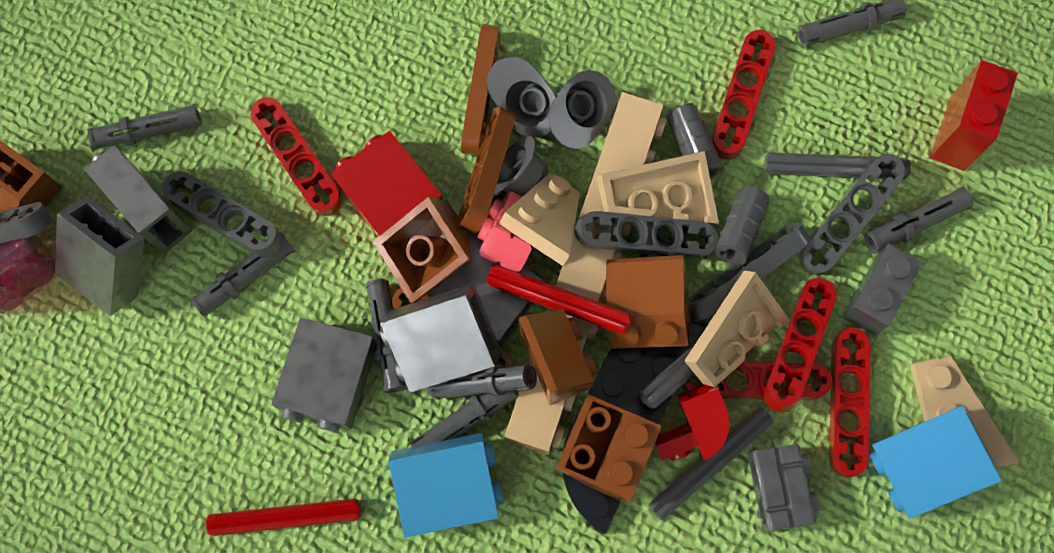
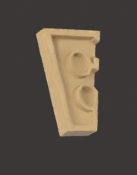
M705 151L596 175L604 212L719 224Z
M549 173L504 213L499 224L564 266L570 256L580 192L571 187V184L566 179Z
M743 271L684 360L704 385L716 387L745 361V354L755 345L761 347L769 340V332L776 326L783 327L790 321L756 272Z
M952 356L916 362L910 365L924 422L964 405L996 468L1020 464Z

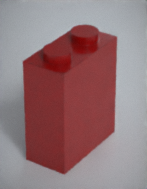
M981 60L950 96L929 159L965 171L997 139L1018 72Z
M390 130L384 135H376L365 144L363 150L354 156L343 158L338 162L335 170L331 172L339 189L377 237L381 236L427 197L443 200L440 192Z

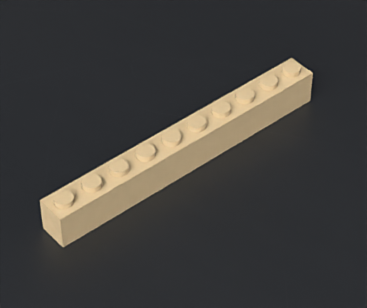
M624 92L621 93L579 218L592 211L604 212L596 175L648 164L654 161L656 151L650 150L654 138L661 140L667 119L661 118L663 104ZM593 221L586 226V231L592 232V238L594 239L600 233H610L611 227L607 229L597 228ZM624 223L622 225V237H629L632 224ZM574 232L570 256L564 266H562L556 287L606 304L607 259H621L624 251L585 247L578 242ZM566 314L568 319L573 318L572 316ZM575 318L582 334V339L577 342L583 353L587 339L595 340L599 326ZM537 376V383L533 389H522L519 391L504 435L505 441L549 456L551 447L559 449L566 428L559 425L564 410L571 412L576 395L549 405Z

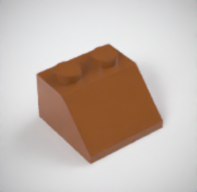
M427 197L373 241V244L411 303L418 302L472 259L468 232L457 226L458 215L447 200Z
M684 255L607 259L606 305L632 315V324L626 335L609 330L612 349L689 345L692 317Z
M564 309L529 314L519 318L521 338L536 370L549 405L593 388V376L598 375L590 353L583 355L577 341L582 339V334L574 317L568 319Z

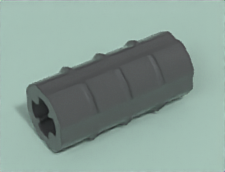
M688 103L670 111L666 118L672 130L671 134L674 135L679 146L678 150L681 151L682 155L705 151L710 179L720 174L724 169L718 156V151H716L711 140L712 136L709 135L705 127V120L702 119L697 106L693 103Z
M743 187L739 190L735 201L732 203L730 214L726 217V224L720 232L721 236L715 248L716 256L722 261L734 265L746 263L750 251L754 249V241L759 234L762 221L765 220V213L769 205V196L764 191L752 187Z

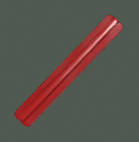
M498 265L492 266L487 275L486 282L490 287L553 310L564 309L567 315L621 335H626L632 324V315L628 312Z
M354 498L209 514L206 517V531L210 536L355 521L361 518V504L358 499Z

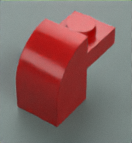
M701 385L677 395L688 423L658 434L655 445L661 460L667 458L671 461L682 459L691 454V449L698 447L701 456L706 460L715 455L724 445L730 426L726 406L717 386Z

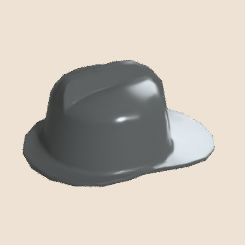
M505 57L496 61L490 68L486 80L488 93L497 107L501 106L516 114L513 128L518 133L524 136H532L533 138H539L548 134L551 131L548 122L549 108L557 96L554 87L542 77L532 64L524 59Z
M587 70L578 72L569 79L553 100L548 114L550 130L556 140L566 148L580 149L587 147L611 118L615 111L616 94L609 79L597 71Z
M524 136L518 139L507 149L493 197L499 193L507 195L511 191L524 196L548 175L549 169L547 165L535 153L536 141L532 136Z

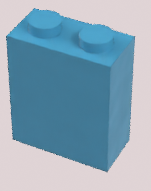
M964 405L872 445L875 452L870 454L871 460L880 476L887 474L893 486V489L888 490V493L898 512L905 510L909 519L1002 481Z
M483 433L391 451L388 462L404 538L498 519L497 505L504 504L500 481L492 482L490 467L497 466L493 445L492 443H484Z

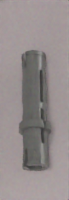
M885 0L874 4L866 2L852 11L799 25L798 38L801 45L806 48L864 29L866 31L875 30L877 25L905 18V12H907L904 0Z
M192 104L191 106L129 119L126 116L119 118V122L88 128V138L94 150L122 143L129 146L136 144V140L201 126V118L196 104ZM177 118L176 122L150 127V124ZM140 127V130L113 135L115 132Z
M960 187L956 191L906 215L899 213L893 216L891 222L866 232L864 235L865 242L868 248L875 254L883 250L888 244L893 245L900 241L906 243L914 239L916 233L973 207V198L967 189Z
M281 232L282 245L274 255L259 257L252 253L226 274H223V272L219 273L216 276L217 280L196 296L190 298L204 318L231 297L235 300L240 296L238 293L240 290L266 273L289 254L295 252L292 245Z
M375 279L365 284L376 338L377 350L374 352L375 360L380 363L384 393H396L404 391L408 387L405 381H401L395 368L396 359L391 348L384 344L380 332L381 321L390 310H393L389 280Z
M497 364L495 367L488 368L487 370L430 386L428 390L430 396L435 398V400L490 393L492 396H502L507 391L533 389L537 383V374L533 365L530 366V364L504 367Z
M515 390L507 391L502 396H492L490 393L478 396L472 395L468 398L469 402L432 426L423 434L410 441L411 447L459 438L482 421L484 423L492 419L491 415L517 399V392Z

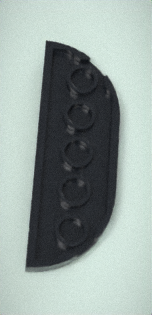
M691 323L688 346L611 349L598 375L594 379L593 388L589 389L587 394L659 424L672 395L657 408L650 409L641 401L640 390L698 341L705 328ZM582 403V405H581V407H580V409H579V411H578V413H577V415H576V417H575V419H574V421H573V423H572V425H571V427H570V430H569V432H568V434H567V437H566V440H565V444H564L563 450H564L565 445H566V443H567V441H568V438H569V436H570V434H571V431H572V429H573V427H574V424H575V422H576V420H577V417H578V415H579V413H580V410H581V408H582V406H583V403ZM562 472L566 490L578 513L592 527L605 534L621 501L592 489Z

